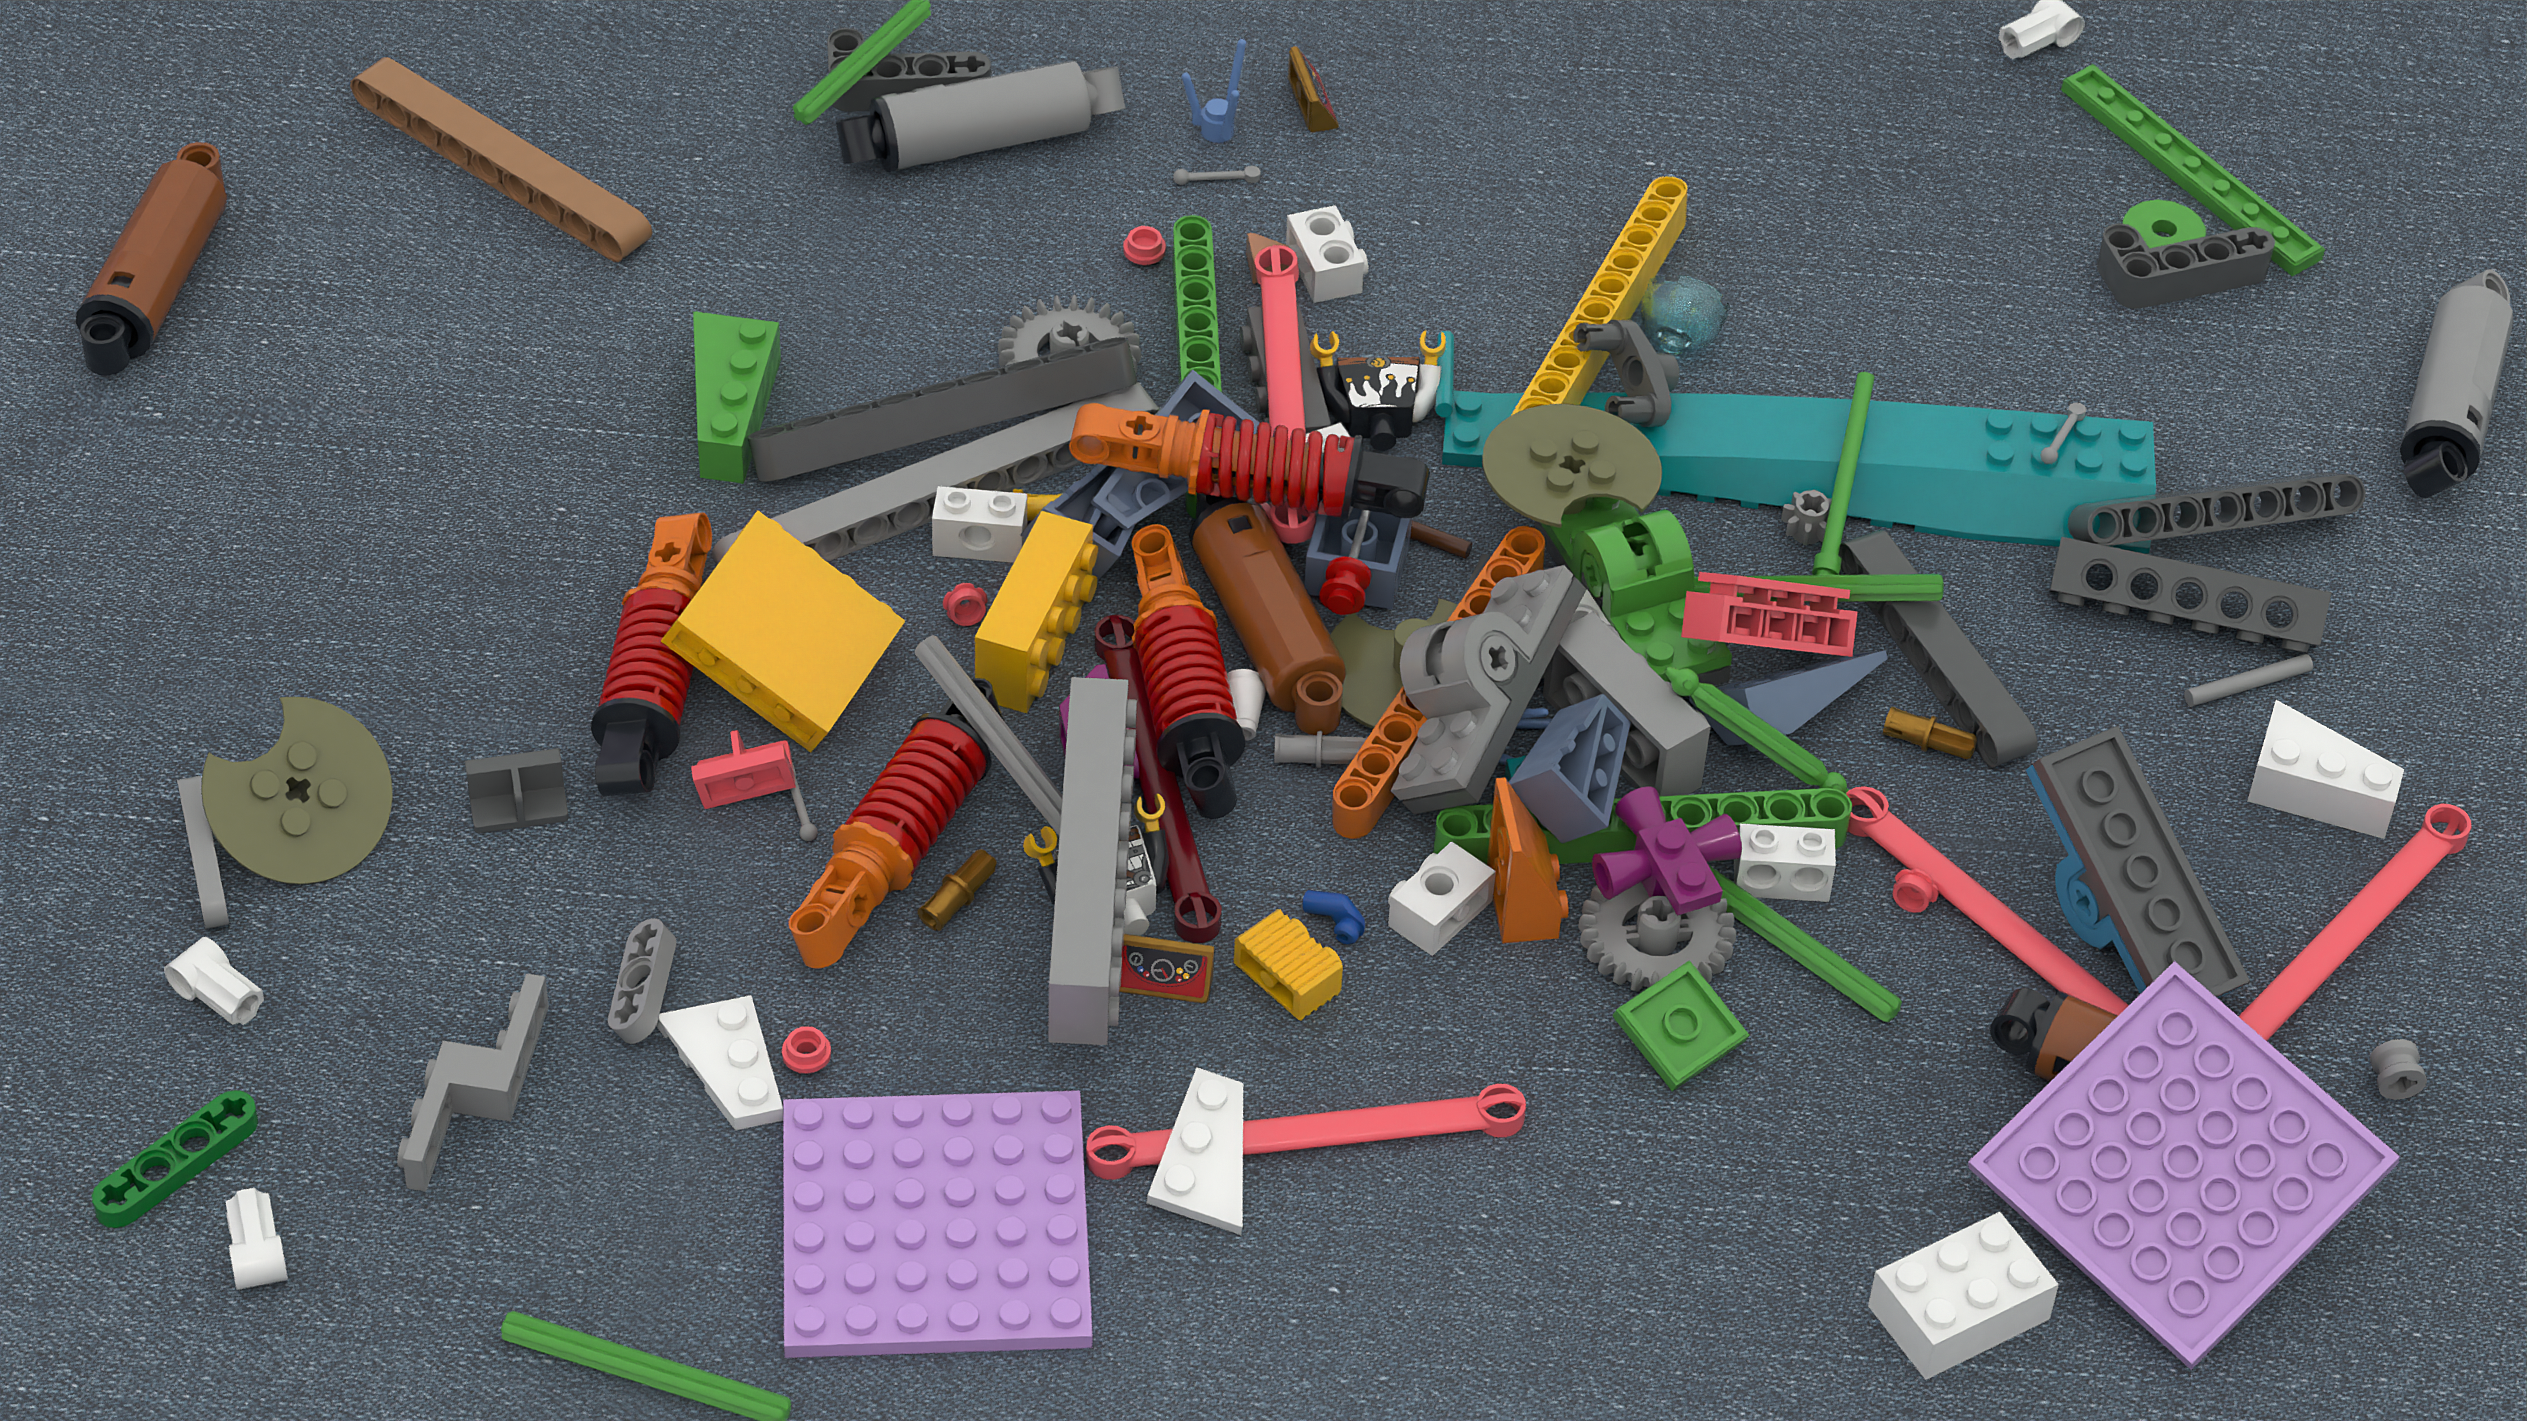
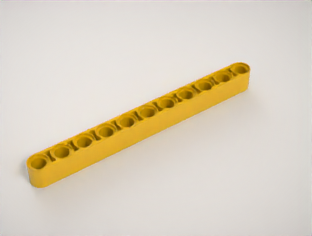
M1666 176L1657 178L1650 183L1511 415L1542 405H1580L1610 353L1601 350H1578L1577 345L1579 343L1574 341V330L1580 323L1604 324L1610 320H1630L1685 227L1688 187L1683 180Z

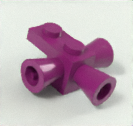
M1641 787L1622 797L1615 807V813L1635 834L1637 840L1634 850L1593 855V874L1602 895L1610 900L1641 882L1649 897L1666 896L1677 916L1721 902L1723 890L1707 862L1733 860L1741 857V838L1733 819L1724 813L1696 830L1689 832L1682 818L1666 822L1658 791L1654 787Z

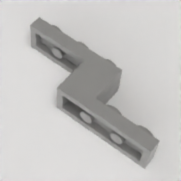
M526 973L521 991L513 992L508 1010L510 1024L508 1030H500L496 1049L443 1041L437 1059L429 1060L425 1072L424 1083L426 1091L423 1099L417 1098L412 1109L411 1126L413 1129L410 1138L403 1137L398 1150L397 1164L398 1167L404 1168L407 1189L427 1191L453 1113L511 1122L549 1007L545 976Z

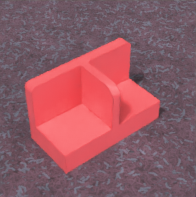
M738 730L730 732L733 753L700 760L697 765L691 766L693 782L704 809L796 787L791 751L786 740L745 749Z

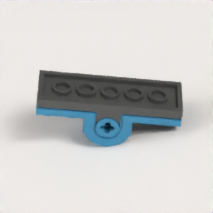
M2118 725L2039 758L2025 770L2068 853V856L2056 865V891L2066 919L2083 941L2093 947H2098L2099 950L2115 944L2140 994L2174 961L2218 999L2250 982Z

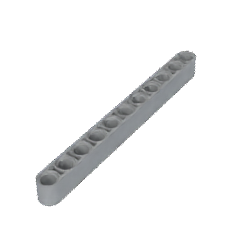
M1137 382L1121 390L1077 401L771 519L778 522L786 532L802 544L814 549L822 559L828 562L932 522L938 486L1009 492L1082 464L1083 462L1074 458L1070 453L1069 444L1077 412L1085 404L1098 403L1107 407L1129 411H1144L1153 415L1160 408L1143 386ZM1142 424L1138 426V435L1142 433ZM742 530L731 533L716 543L711 555L716 565Z

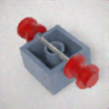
M1353 508L1348 522L1342 521L1340 517L1318 514L1306 555L1304 587L1308 594L1320 596L1322 604L1339 615L1355 614L1364 605L1393 610L1410 547L1412 518H1399L1391 514Z

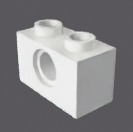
M937 487L932 516L933 556L1015 562L1026 541L1020 534L1027 527V494Z
M1451 841L1438 854H1430L1422 863L1419 871L1408 881L1402 880L1393 888L1388 899L1390 904L1388 926L1433 956L1493 901L1496 871Z

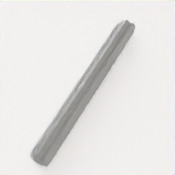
M932 635L920 642L915 649V655L1060 837L1063 797L1061 792L938 637Z

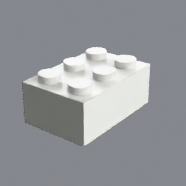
M1998 1212L1875 1271L1868 1307L1924 1379L1927 1380L2049 1320L2059 1284L2002 1213Z

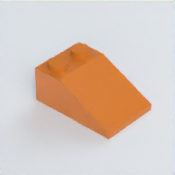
M1496 778L1487 866L1496 871L1493 903L1502 943L1559 938L1561 919L1568 918L1566 891L1558 890L1556 883L1560 880L1558 856L1556 853H1549L1546 835L1507 779Z

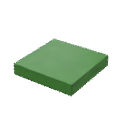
M1690 960L1616 1009L1613 1014V1018L1672 1092L1743 1044L1749 1037L1748 1032Z

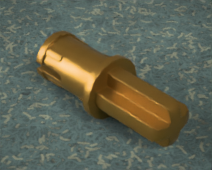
M1895 707L1890 708L1883 729V735L1912 742L1921 746L1922 751L1927 752L1929 747L1964 759L1971 758L1977 743V738L1974 734L1937 723V717L1931 716L1928 719Z
M979 849L954 874H946L938 891L917 910L922 922L932 930L940 931L963 905H970L974 901V893L995 872L996 859L985 850Z

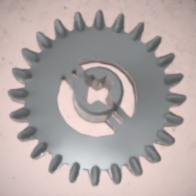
M1056 295L1054 297L1053 310L1048 311L1043 301L1039 299L1037 301V316L1027 306L1022 308V319L1015 315L1011 316L1010 327H1003L1002 338L998 342L999 365L1002 367L1039 357V350L1047 342H1050L1051 354L1089 344V341L1093 343L1110 338L1126 337L1129 341L1135 373H1137V363L1141 360L1140 338L1138 334L1134 333L1132 322L1124 323L1122 311L1114 314L1110 320L1109 303H1106L1097 314L1094 313L1095 304L1092 297L1089 299L1086 307L1081 310L1078 307L1076 295L1072 296L1068 309L1062 307L1059 297Z
M1641 882L1610 900L1602 895L1598 887H1593L1590 900H1585L1583 903V915L1580 917L1578 925L1582 932L1580 943L1584 948L1588 949L1587 958L1591 962H1599L1598 971L1603 975L1614 973L1613 982L1618 985L1626 981L1631 982V990L1636 992L1643 986L1649 988L1689 960L1708 983L1711 982L1712 973L1722 972L1725 961L1732 957V945L1736 940V930L1733 928V913H1726L1727 900L1725 898H1722L1719 903L1677 916L1666 896L1649 897ZM1638 913L1636 925L1624 926L1628 919ZM1690 940L1688 946L1680 952L1669 955L1675 950L1677 942Z

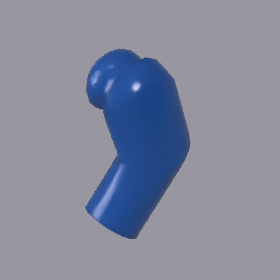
M1307 890L1304 894V912L1307 914L1330 916L1336 924L1334 933L1337 934L1336 939L1339 942L1353 944L1359 936L1363 935L1365 919L1347 895Z

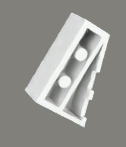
M2276 700L2248 802L2385 839L2404 769Z

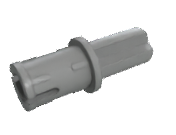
M1317 731V735H1286L1276 733L1274 762L1316 764V768H1321L1322 763L1350 764L1366 739L1363 737L1323 736L1322 731Z

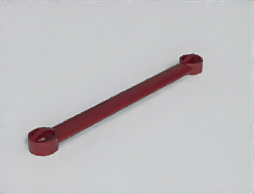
M1124 615L1106 616L1095 627V651L1105 661L1110 679L1128 680V699H1137L1136 728L1129 729H1136L1135 751L1139 763L1138 779L1148 814L1153 815L1157 813L1155 805L1156 794H1160L1165 802V809L1158 819L1159 829L1163 828L1165 830L1170 861L1167 880L1175 904L1174 929L1177 935L1185 941L1205 943L1211 941L1219 934L1222 908L1218 899L1210 894L1176 775L1171 771L1165 770L1158 760L1156 733L1138 652L1134 648L1132 640L1128 643L1125 641V635L1132 639L1135 631L1133 626L1135 621ZM1114 633L1116 645L1107 643L1102 638ZM1195 910L1197 925L1188 923L1182 916L1187 912ZM1205 912L1212 915L1214 919L1207 923Z

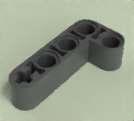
M839 28L830 33L827 39L828 74L865 41L861 32L853 28ZM972 51L887 54L837 99L832 106L838 110L848 112L870 111V101L873 97L893 93L901 94L923 87L939 84L949 85L990 77L991 62L985 54Z
M2122 223L2113 224L2104 230L2096 266L2119 304L2131 309H2141L2262 282L2267 277L2275 240L2268 231L2250 227L2149 248L2141 234L2134 227Z

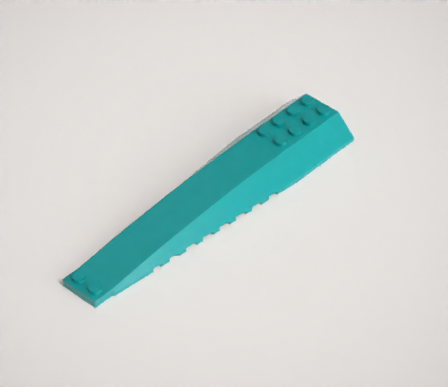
M1453 390V413L1445 418L1442 465L1482 468L1483 448L1488 436L1498 424L1511 416L1524 393H1481ZM1587 392L1580 405L1605 411V404L1609 397H1628L1626 392ZM1670 393L1671 413L1669 419L1662 427H1642L1638 423H1630L1646 436L1660 458L1662 479L1657 495L1670 497L1671 491L1697 494V501L1714 503L1715 497L1739 500L1741 501L1740 507L1758 509L1759 503L1783 507L1784 504H1791L1794 492L1800 494L1814 489L1824 494L1827 499L1832 498L1852 399ZM1870 400L1847 516L1871 519L1870 525L1892 528L1893 522L1915 525L1914 532L1970 540L2059 547L2061 537L2074 539L2069 532L2068 520L2071 512L2077 506L2085 503L2155 494L2156 473L2153 422L2085 416L2083 420L2075 422L2057 451V461L2053 464H2045L2040 457L2041 451L2046 447H2050L2066 422L2068 415ZM2138 510L2135 512L2133 516V525L2135 529L2139 526L2141 521L2140 512ZM2096 515L2092 521V530L2094 534H2096L2100 528V519L2098 515ZM2151 540L2109 545V547L2149 554Z

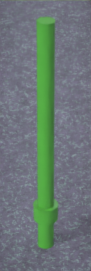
M1868 372L1857 374L1821 552L1815 555L1812 569L1813 575H1839L1842 559L1838 555L1875 379Z

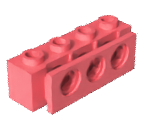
M1699 572L1698 581L1711 582L1710 594L1686 591L1681 637L1848 657L1853 656L1858 612L1837 609L1838 598L1849 599L1850 590L1737 575ZM1737 593H1744V596L1737 597ZM1771 597H1777V602L1770 601ZM1804 601H1809L1810 606L1804 605Z

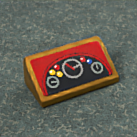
M1297 46L1291 47V50H1289L1288 80L1308 130L1312 133L1337 129L1339 123L1318 72Z
M1124 934L1119 992L1196 1003L1208 1002L1213 980L1214 947Z

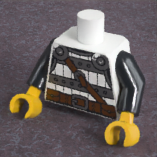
M1160 794L1155 795L1156 814H1147L1143 811L1141 796L1134 805V814L1140 822L1144 823L1145 831L1141 832L1138 825L1130 828L1126 908H1124V934L1141 936L1147 931L1149 921L1146 916L1151 915L1156 910V895L1164 890L1170 861L1165 830L1163 828L1159 829L1158 819L1165 809V802ZM1044 826L1041 829V836L1046 844L1045 849L1037 846L1031 833L1026 836L1023 847L1028 856L1039 859L1041 865L1037 867L1050 901L1055 906L1059 850L1054 851L1053 858L1051 851L1057 845V836L1052 828Z

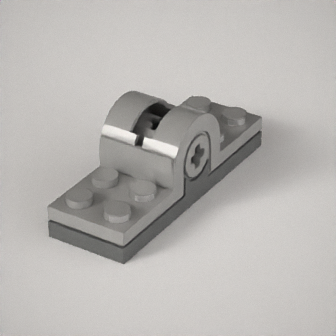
M1565 565L1503 578L1493 587L1491 599L1482 614L1419 628L1406 640L1400 658L1402 683L1406 696L1428 720L1420 727L1417 733L1418 739L1409 756L1401 763L1399 775L1390 791L1399 800H1403L1402 803L1413 814L1478 803L1587 590L1576 577L1572 578L1573 574Z

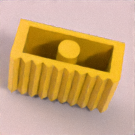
M1277 909L1235 938L1234 964L1298 1020L1302 1021L1306 1015L1309 1016L1313 1010L1316 1011L1320 1005L1324 1006L1327 1000L1331 1001L1334 995L1338 996L1340 993L1343 965L1337 953L1330 947L1322 948L1320 943H1316L1314 937L1310 938L1302 922L1295 918L1290 920L1288 915H1284L1281 909Z

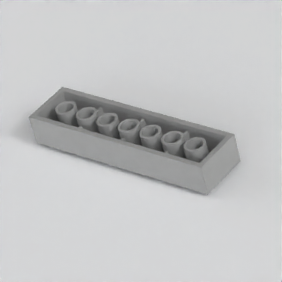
M1071 677L1049 975V1043L1107 1045L1109 1026H1118L1119 988L1121 986L1122 973L1121 956L1124 941V908H1126V876L1129 860V832L1131 828L1132 804L1130 803L1131 795H1133L1134 766L1125 765H1133L1136 747V729L1127 728H1136L1137 699H1128V680Z

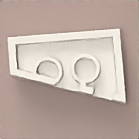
M751 995L659 1014L656 1027L665 1038H670L678 1049L681 1060L688 1068L692 1067L704 1083L707 1094L735 1131L783 1121V1106Z
M1196 1067L1149 1190L1147 1204L1241 1235L1243 1223L1242 1082Z

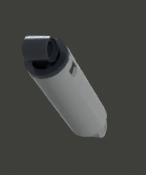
M1066 61L949 85L939 84L923 87L901 94L893 93L873 97L870 101V115L836 121V128L843 164L879 158L884 170L892 172L915 165L952 160L962 155L1086 131L1090 127L1091 115L1124 109L1125 103L1118 66L1082 72L1077 62Z
M2488 269L2452 287L2440 298L2435 310L2400 446L2401 460L2405 464L2406 480L2413 492L2421 498H2429L2465 481L2475 473L2480 463L2514 323L2513 311L2509 305L2510 294L2508 287L2502 277L2494 270Z

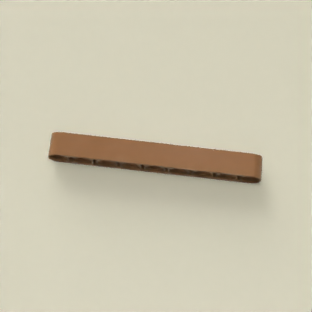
M383 57L351 80L350 87L352 93L364 108L609 260L620 262L652 237L651 225L638 209L393 59Z

